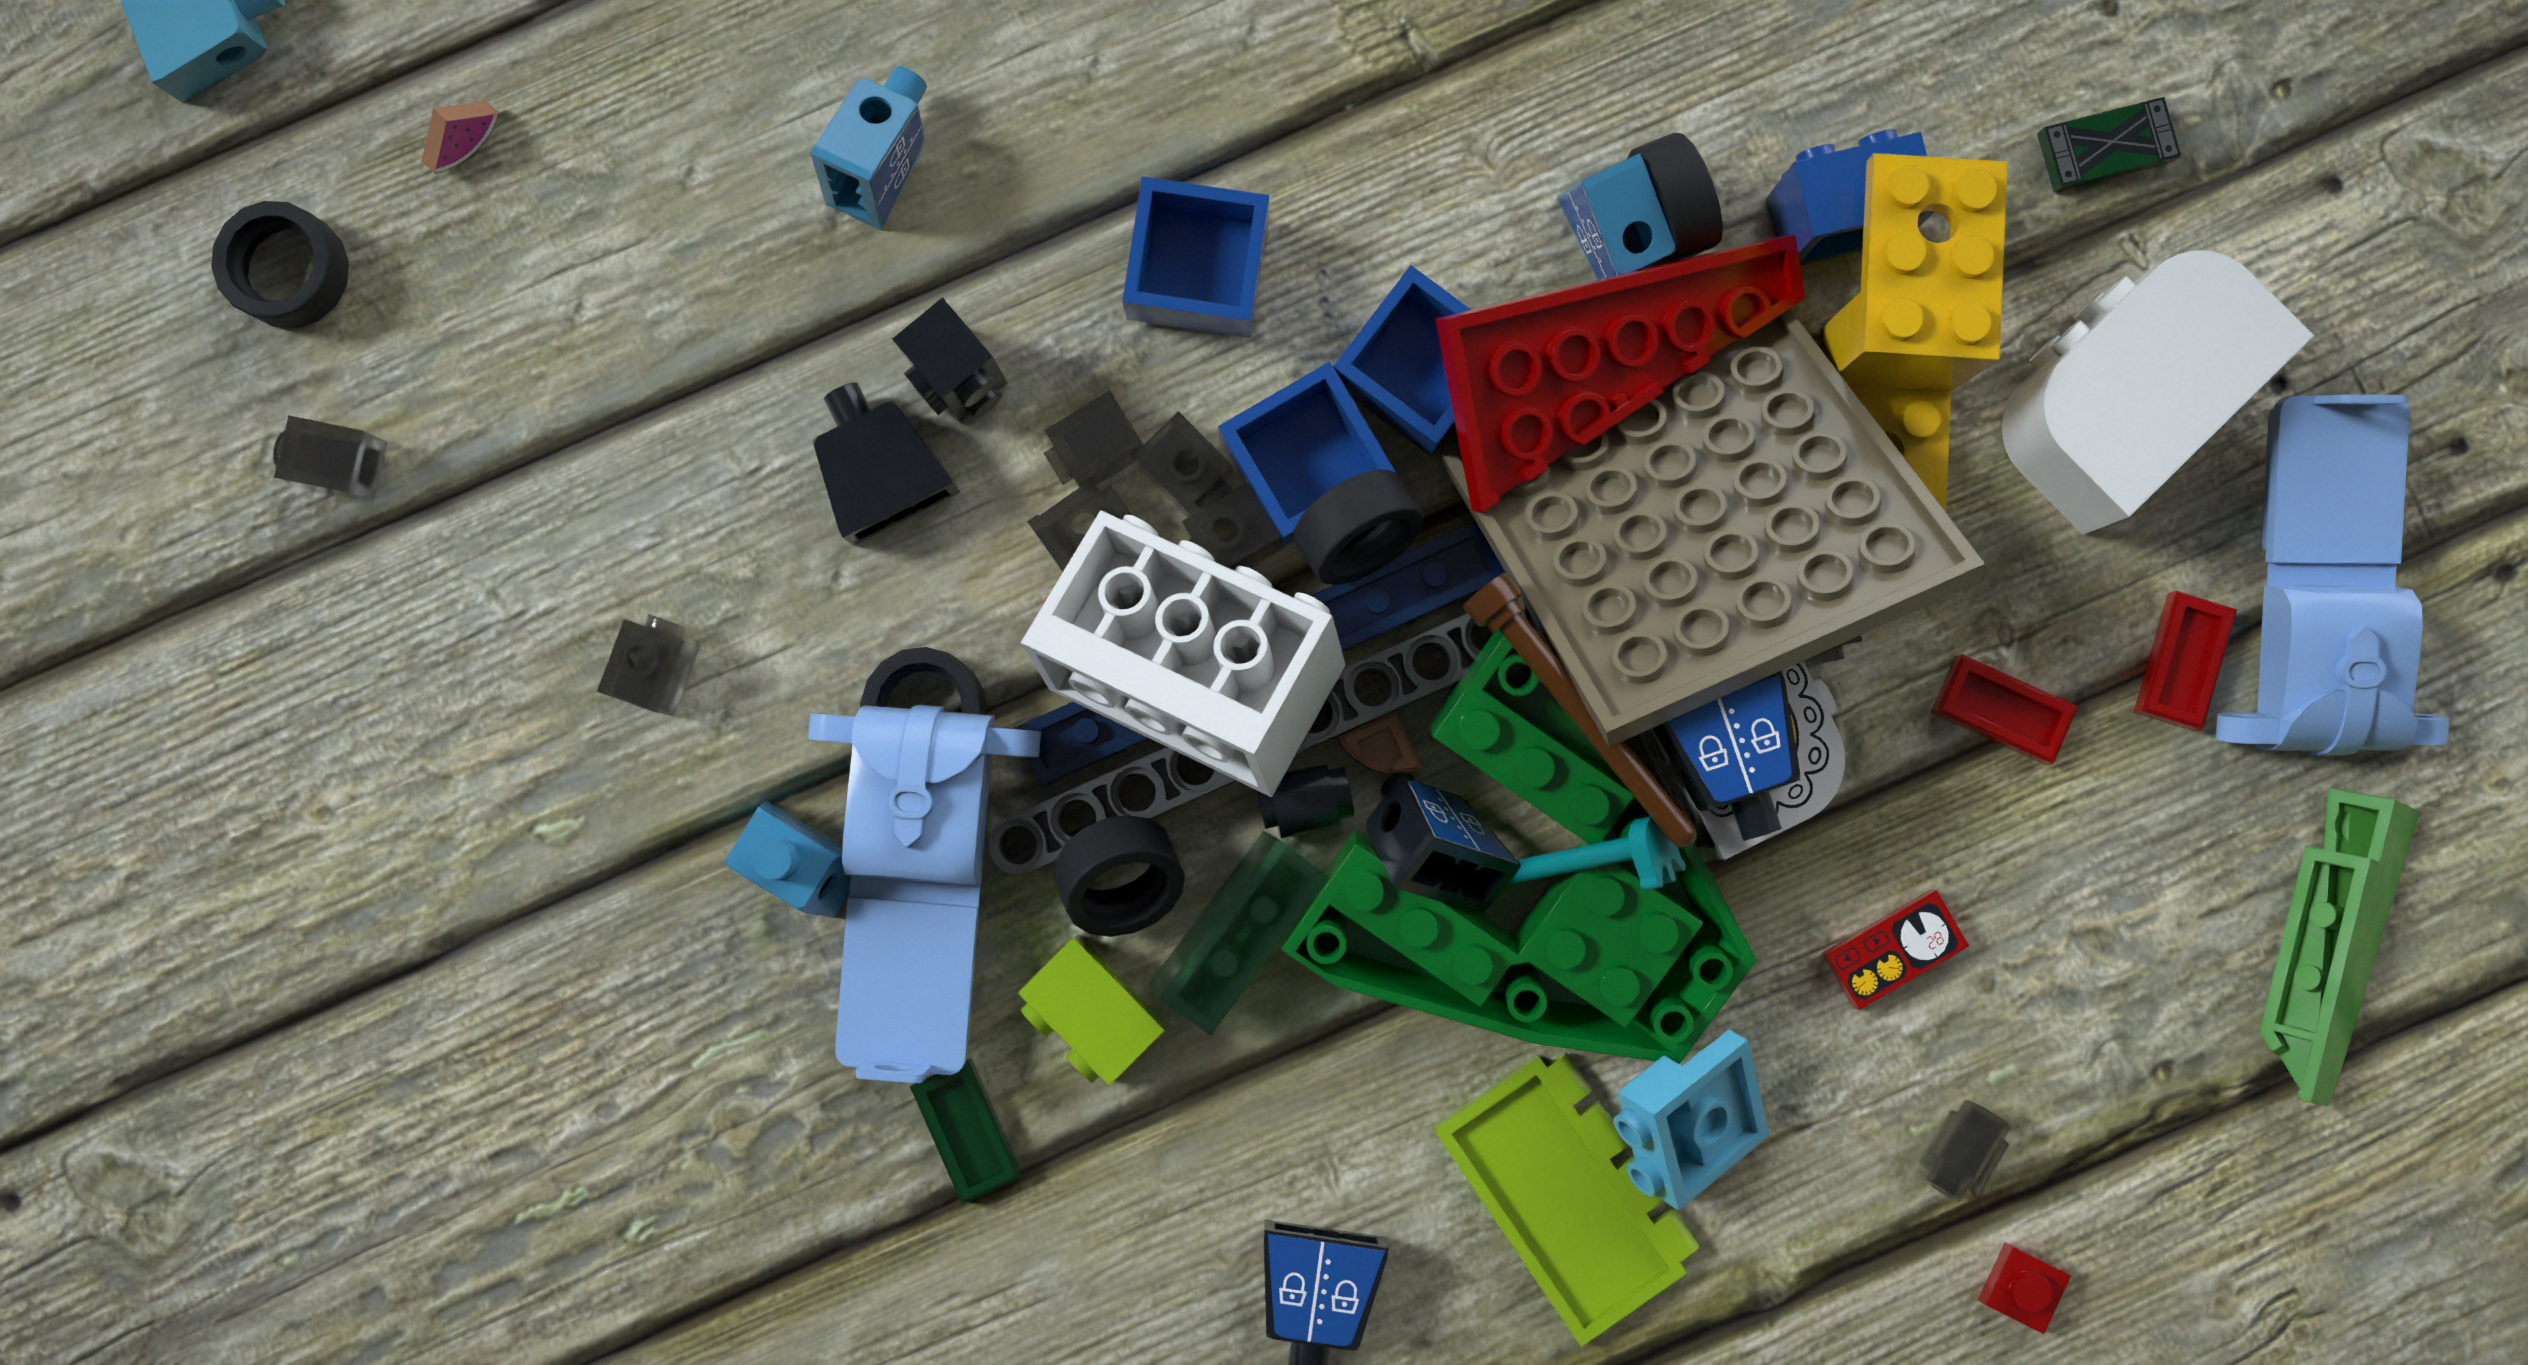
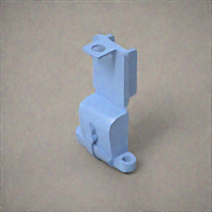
M2407 395L2286 396L2278 400L2274 408L2270 410L2268 415L2262 548L2266 550L2265 562H2268L2267 586H2264L2258 708L2257 712L2217 713L2216 740L2230 743L2256 744L2255 749L2264 751H2305V754L2317 756H2346L2357 751L2395 752L2403 750L2410 745L2448 744L2449 717L2413 713L2423 631L2422 604L2412 589L2395 587L2396 566L2401 564L2410 416Z
M864 705L858 710L856 716L810 713L809 740L853 744L842 848L845 875H851L850 894L847 899L835 1055L842 1065L857 1068L856 1078L922 1083L930 1074L952 1075L959 1072L966 1064L992 754L1039 757L1041 731L995 728V716L944 712L945 707L916 705L911 709Z

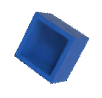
M1888 129L1865 136L1858 141V147L1836 152L1833 144H1825L1807 149L1796 155V161L1781 175L1780 181L1766 197V202L1775 236H1796L1800 266L1863 251L1867 160L1873 153L1927 156L1921 132L1898 137L1897 130ZM1935 211L1921 212L1918 217V228Z
M1142 176L1122 300L1127 320L1251 338L1269 221V195Z
M1410 265L1333 368L1351 398L1432 457L1455 427L1436 318L1470 311L1471 309Z
M1330 361L1218 426L1221 444L1283 547L1294 542V529L1302 514L1321 495L1337 484L1357 474L1376 469L1390 470L1396 473Z

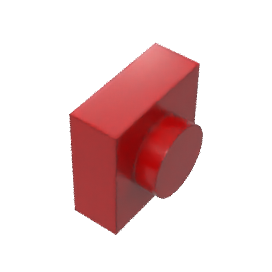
M2004 1242L1978 1301L2045 1334L2071 1275Z

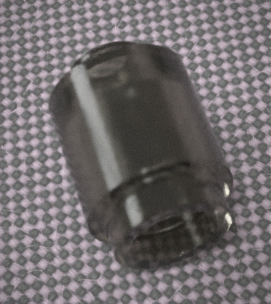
M1964 1100L1958 1111H1949L1919 1162L1922 1167L1929 1171L1924 1181L1941 1194L1957 1202L1961 1201L1964 1194L1979 1198L2009 1147V1143L2005 1138L2011 1130V1126L1988 1109L1972 1101Z

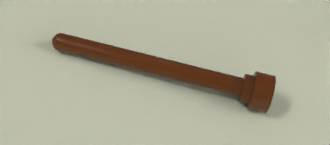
M1502 573L1480 589L1463 605V608L1480 628L1487 625L1493 634L1500 631L1668 839L1680 848L1692 845L1696 839L1695 827L1627 743L1622 741L1611 747L1607 745L1588 713L1567 670L1522 616L1521 613L1525 610V607L1518 600L1522 593L1506 573Z

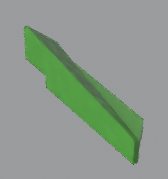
M2329 788L2324 849L2306 845L2304 848L2259 1031L2271 1052L2279 1055L2300 1089L2297 1091V1094L2302 1101L2329 1106L2334 1096L2418 821V811L2397 800Z

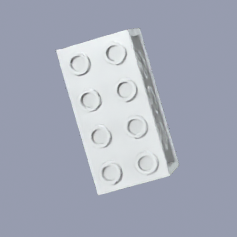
M1100 510L1022 639V646L1050 691L1272 797L1345 667L1344 657L1330 610L1326 605L1310 595L1297 592L1294 597H1291L1273 589L1268 579L1250 568L1238 566L1234 571L1214 562L1213 556L1208 551L1193 542L1181 540L1176 545L1159 537L1157 531L1151 525L1135 516L1124 515L1121 520Z

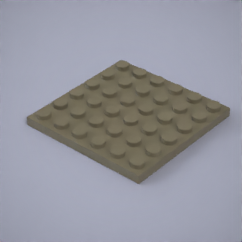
M1790 309L1748 337L1736 339L1712 355L1710 362L1693 373H1685L1664 387L1662 394L1587 444L1575 446L1548 464L1549 469L1531 481L1521 482L1500 496L1499 499L1501 501L1483 513L1475 512L1471 509L1459 442L1440 450L1445 470L1508 577L1522 593L1520 596L1554 655L1570 675L1588 713L1609 747L1984 580V561Z

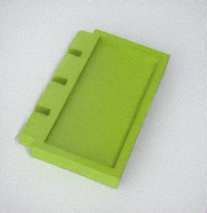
M1562 1053L1546 1065L1536 1055L1432 1128L1579 1345L1583 1347L1685 1276L1687 1271L1680 1262L1692 1255L1699 1248V1244L1673 1207L1664 1210L1650 1219L1647 1213L1660 1205L1663 1200L1655 1195L1653 1197L1646 1196L1630 1180L1626 1166L1635 1159L1634 1154L1628 1156L1615 1166L1610 1159L1623 1151L1628 1144L1618 1134L1612 1117L1601 1101L1597 1100L1580 1112H1577L1573 1105L1592 1092V1088L1568 1053Z

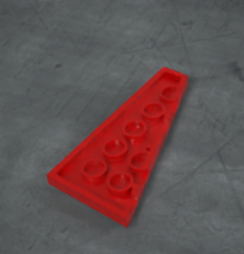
M1778 236L1436 318L1472 511L1483 513L1501 501L1499 499L1500 496L1523 481H1531L1549 469L1548 464L1575 446L1587 444L1662 394L1664 387L1685 373H1693L1710 362L1712 355L1736 339L1748 337L1805 299L1796 236Z

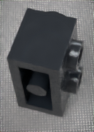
M943 297L892 338L912 365L903 374L938 416L948 408L959 422L969 415L977 419L990 411L1001 400L1003 394L1000 392V389L1008 382L991 353Z

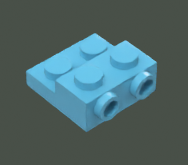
M1729 1029L1705 1049L1699 1051L1685 1065L1682 1066L1664 1055L1617 1092L1622 1111L1614 1117L1613 1121L1618 1134L1633 1150L1635 1159L1626 1166L1630 1180L1646 1196L1653 1197L1655 1195L1678 1211L1770 1136L1749 1041Z

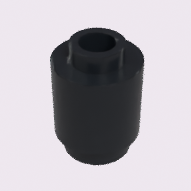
M1327 764L1286 772L1272 797L1260 791L1257 792L1265 829L1277 827L1280 839L1339 827L1341 819L1354 817V806L1344 767L1329 770Z

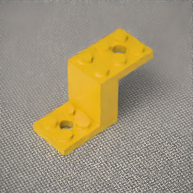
M1873 153L1866 163L1861 292L1822 327L1821 350L1946 512L1951 392L2000 359L2008 161ZM1935 211L1946 218L1950 227V235L1946 242L1934 243L1921 235L1918 229V217L1921 212Z

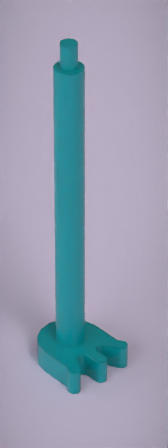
M1645 817L1633 821L1630 825L1628 837L1518 859L1517 861L1521 867L1507 885L1633 860L1640 879V887L1644 891L1660 888L1663 884L1675 882L1674 872L1684 871L1686 864L1681 858L1678 847L1668 839L1651 817Z

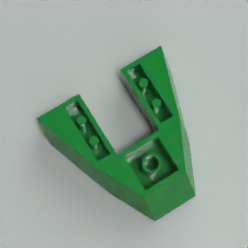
M1500 631L1493 634L1430 722L1432 737L1582 839L1577 847L1628 837L1630 825L1633 821L1650 817V815ZM1356 828L1283 929L1281 943L1282 951L1339 988L1533 1044L1649 1061H1657L1665 1055L1678 1064L1683 1061L1757 961L1695 843L1686 848L1678 847L1681 858L1686 864V869L1674 872L1675 882L1663 884L1660 888L1644 891L1641 889L1640 879L1633 860L1558 874L1514 934L1511 935L1481 913L1396 889L1371 839Z

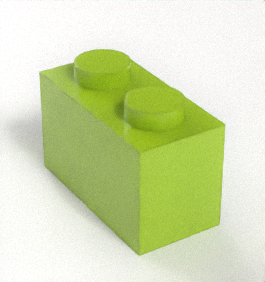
M1079 935L1073 937L1018 992L1027 1002L1021 1008V1012L1027 1020L1046 1037L1055 1031L1072 1048L1066 1055L1069 1062L1091 1083H1094L1100 1077L1110 1086L1168 1026Z

